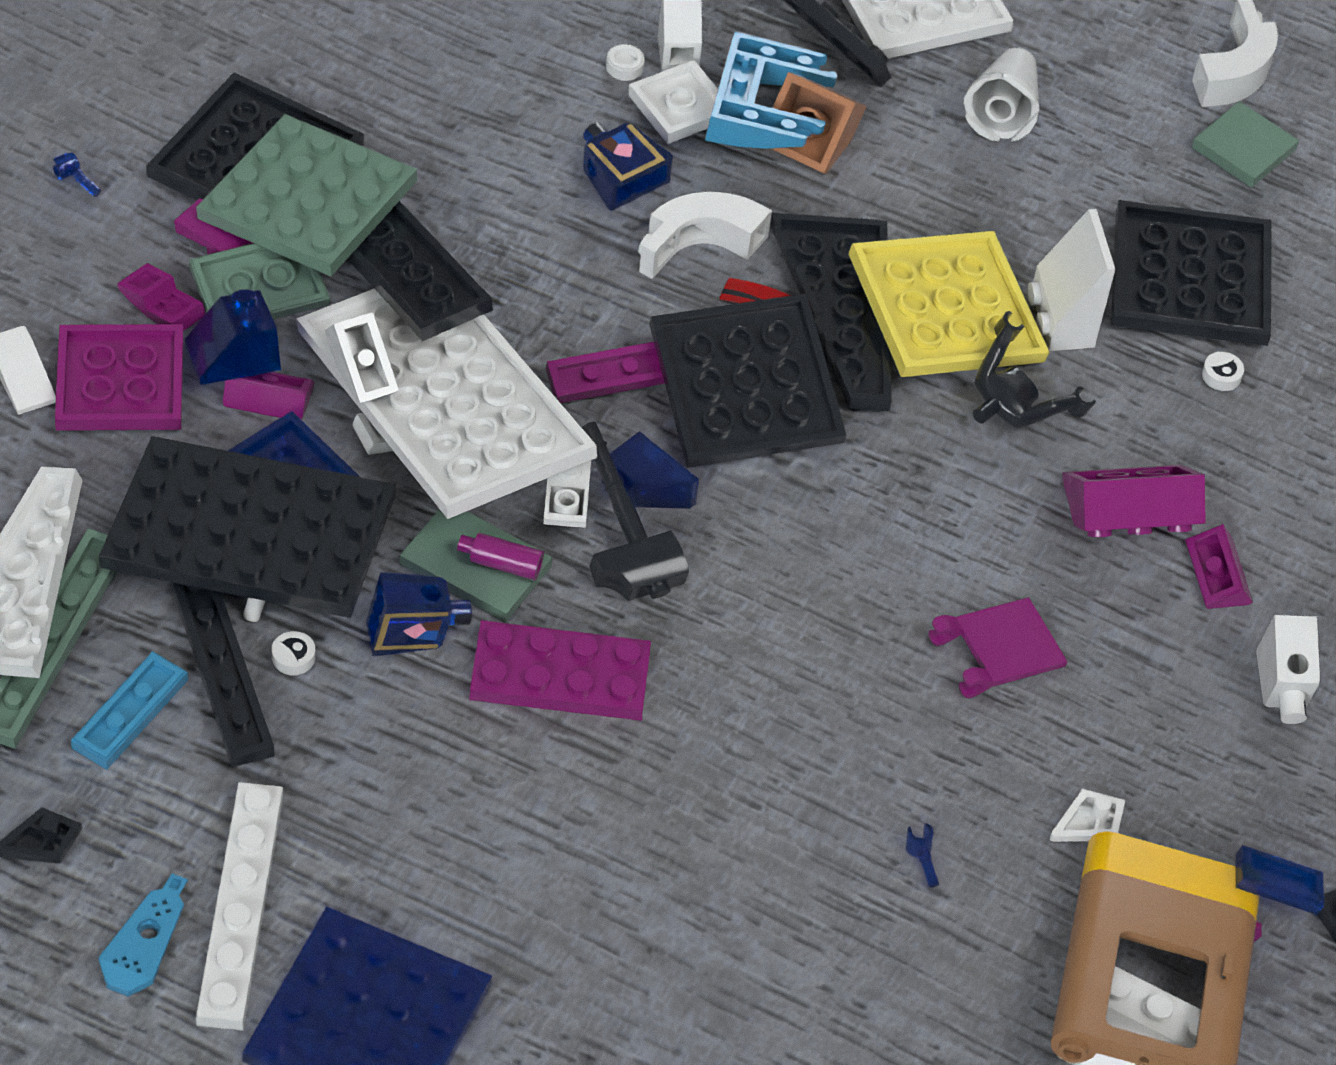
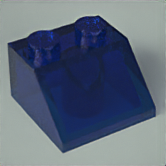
M243 289L235 291L232 295L219 297L184 339L186 350L200 385L281 371L277 327L260 290Z

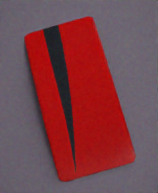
M729 278L719 299L734 303H744L791 295L755 282Z

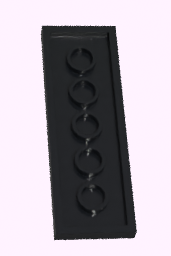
M400 201L347 258L422 341L493 311L490 295Z

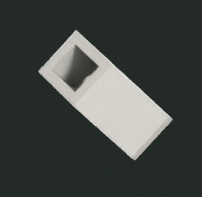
M661 0L658 29L661 70H668L695 60L698 65L700 64L702 46L701 0Z
M591 460L547 478L543 524L586 528Z

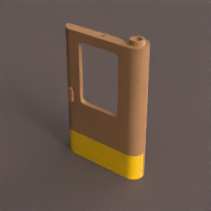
M1105 831L1093 835L1088 841L1052 1032L1051 1048L1053 1052L1070 1063L1088 1061L1098 1053L1136 1065H1237L1261 890L1259 877L1244 868L1116 832ZM1120 938L1206 962L1207 967L1194 1048L1182 1047L1119 1029L1107 1023L1106 1014Z

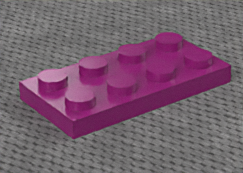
M481 620L469 700L642 721L651 641Z

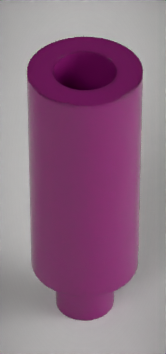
M480 532L476 538L462 534L457 546V551L470 554V562L534 581L539 576L544 560V551Z

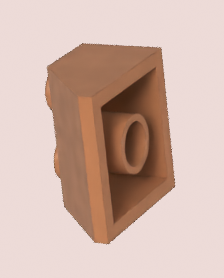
M788 72L773 108L826 121L823 133L808 136L806 145L803 147L771 149L826 174L852 141L867 106L801 75Z

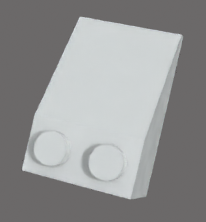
M1088 209L1037 265L1034 281L1028 284V300L1031 306L1036 307V323L1041 335L1045 337L1049 351L1094 348L1115 272V266L1096 209Z

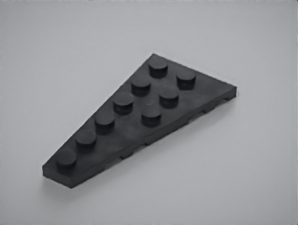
M772 213L770 226L799 293H807L820 342L849 409L890 411L892 402L891 353L848 254L853 243L888 240L887 220Z

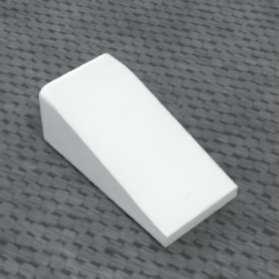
M20 326L1 332L0 380L17 414L19 415L56 403V395L26 327Z

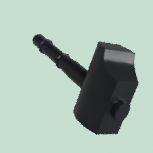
M589 422L582 426V429L596 444L597 458L594 460L606 486L605 491L609 494L613 510L628 544L593 555L590 570L596 587H606L617 591L628 601L649 594L652 599L663 597L670 593V588L684 584L687 579L689 568L683 550L672 530L651 537L647 536L633 501L624 487V481L621 480L608 451L607 442L604 441L597 423Z

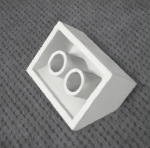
M1115 966L1106 1014L1107 1023L1119 1029L1182 1047L1194 1048L1200 1009ZM1098 1053L1088 1061L1070 1063L1072 1065H1136Z

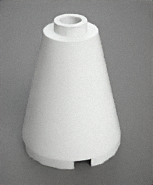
M1022 48L1008 49L973 81L967 89L964 97L965 117L968 124L979 135L992 141L999 142L1000 138H1012L1011 141H1015L1030 133L1037 122L1039 115L1037 65L1035 58L1027 50Z

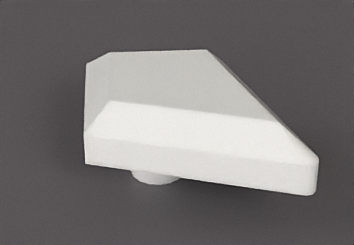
M1082 789L1052 831L1050 840L1052 842L1089 841L1098 832L1109 831L1118 833L1125 800Z

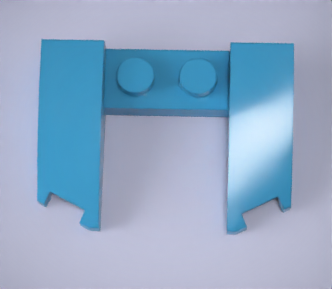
M734 32L710 116L705 141L762 149L805 146L808 136L823 133L826 121L754 103L760 84L782 86L788 72L801 75L825 87H834L837 78L835 71L825 72L819 68L826 64L827 55Z

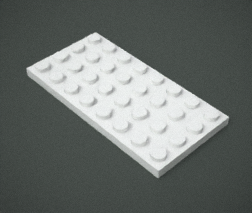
M375 289L296 318L298 332L447 519L597 458L596 444L485 315L422 341ZM373 312L399 391L358 404L337 369L325 330L335 323Z

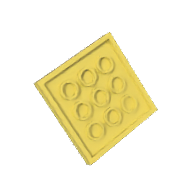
M994 231L852 244L848 253L901 377L979 369L997 337L994 331L995 325L1006 311L1012 312L1008 319L1012 326L1019 327L1023 324L1024 328L1009 343L998 367L1045 362L1049 350Z

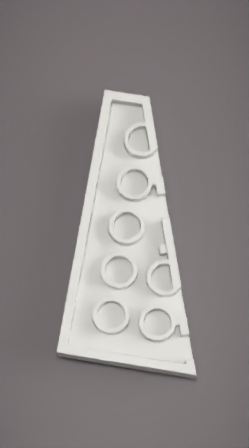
M41 467L0 533V675L40 678L82 485V478L75 468Z

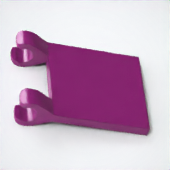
M1029 597L957 617L949 615L937 616L932 621L934 630L928 632L929 638L936 646L944 645L962 635L978 662L980 668L972 667L966 669L962 674L965 682H960L958 685L965 698H973L997 685L1066 667L1068 662Z

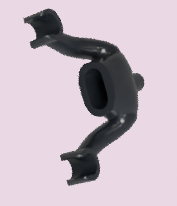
M1006 311L995 325L994 331L997 337L983 359L974 381L975 386L985 400L982 405L973 411L974 419L978 423L983 424L997 414L1014 427L1021 428L1064 411H1069L1075 417L1085 416L1096 401L1093 399L1091 402H1085L1080 398L1079 394L1084 389L1082 386L1077 387L1069 396L1050 399L1031 407L1032 403L1038 398L1039 393L1035 384L1022 370L1017 367H1009L1004 371L995 372L1004 357L1009 343L1024 328L1023 324L1019 327L1012 326L1008 322L1012 312Z

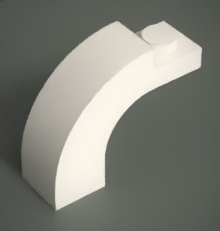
M1236 0L1230 26L1238 48L1222 53L1199 54L1192 81L1201 107L1221 106L1241 101L1256 92L1267 78L1277 45V27L1275 22L1263 23L1262 14L1260 11H1256L1253 0Z
M698 192L672 199L657 208L650 215L649 233L642 239L638 249V253L641 254L639 272L653 279L679 250L694 244L718 245L748 260L768 238L772 210L748 198L723 192Z

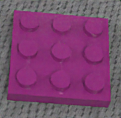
M183 324L59 325L55 404L56 431L182 430Z

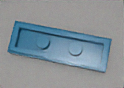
M152 651L71 739V748L108 770L188 681V672Z

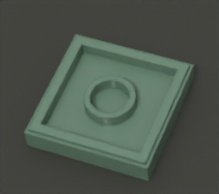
M1238 101L1194 138L1192 148L1252 188L1297 149L1299 140Z

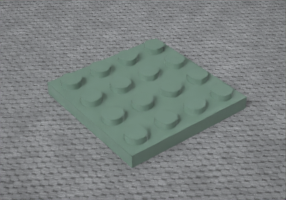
M285 114L196 207L197 219L332 276L418 181L417 169Z

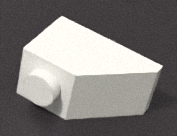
M373 312L335 323L325 330L337 369L358 404L399 391Z

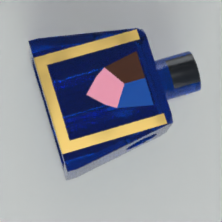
M594 122L585 129L583 139L587 143L584 146L583 169L610 211L670 183L673 155L633 124L624 123L608 131L600 122Z
M380 572L366 619L372 656L423 651L441 647L448 626L470 625L472 619L470 600H450L447 582L442 577Z

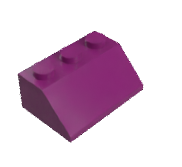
M1183 465L1062 472V480L1073 524L1081 530L1087 531V536L1089 537L1112 536L1113 529H1127V533L1133 535L1151 534L1152 527L1167 526V531L1188 532L1192 531V524H1206L1205 474Z

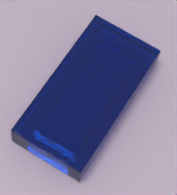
M1242 845L1237 851L1236 888L1315 915L1324 907L1323 872Z

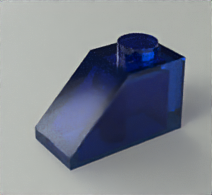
M640 431L610 453L621 480L624 481V487L635 507L691 509L696 505L699 478Z

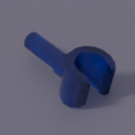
M69 152L53 158L56 164L53 166V172L59 180L73 176L94 197L101 193V189L81 170L78 158L74 153Z
M925 823L924 838H918L913 835L911 827H908L906 850L910 855L918 857L928 886L930 888L939 885V880L931 856L934 830L931 825Z

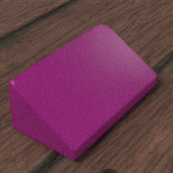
M235 365L225 378L223 405L243 411L301 421L305 415L315 381Z
M1224 524L1185 539L1207 609L1245 606L1253 603L1234 540Z

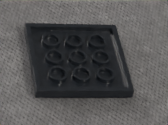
M233 72L146 165L147 177L196 201L199 198L204 200L285 114L361 146L364 145V133Z
M1118 200L1115 219V272L1113 276L1111 326L1268 346L1271 338L1272 220Z
M807 293L651 316L649 326L687 468L844 443L847 435Z

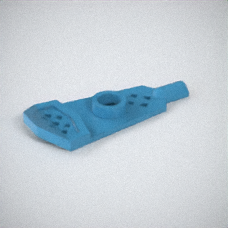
M171 873L163 889L150 891L98 957L107 989L129 997L154 983L160 963L184 908V903L179 895L188 879ZM145 929H154L158 933L156 937L151 939L143 938L140 935Z

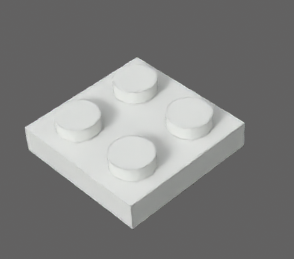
M692 60L629 84L628 95L664 141L670 144L708 129L718 88L696 61Z

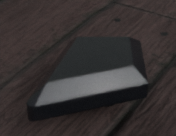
M41 807L0 840V857L60 864L80 834L82 823Z

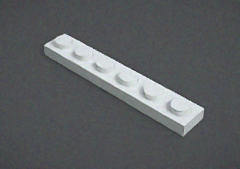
M238 782L196 1014L197 1026L233 1030L244 1029L283 801V787Z

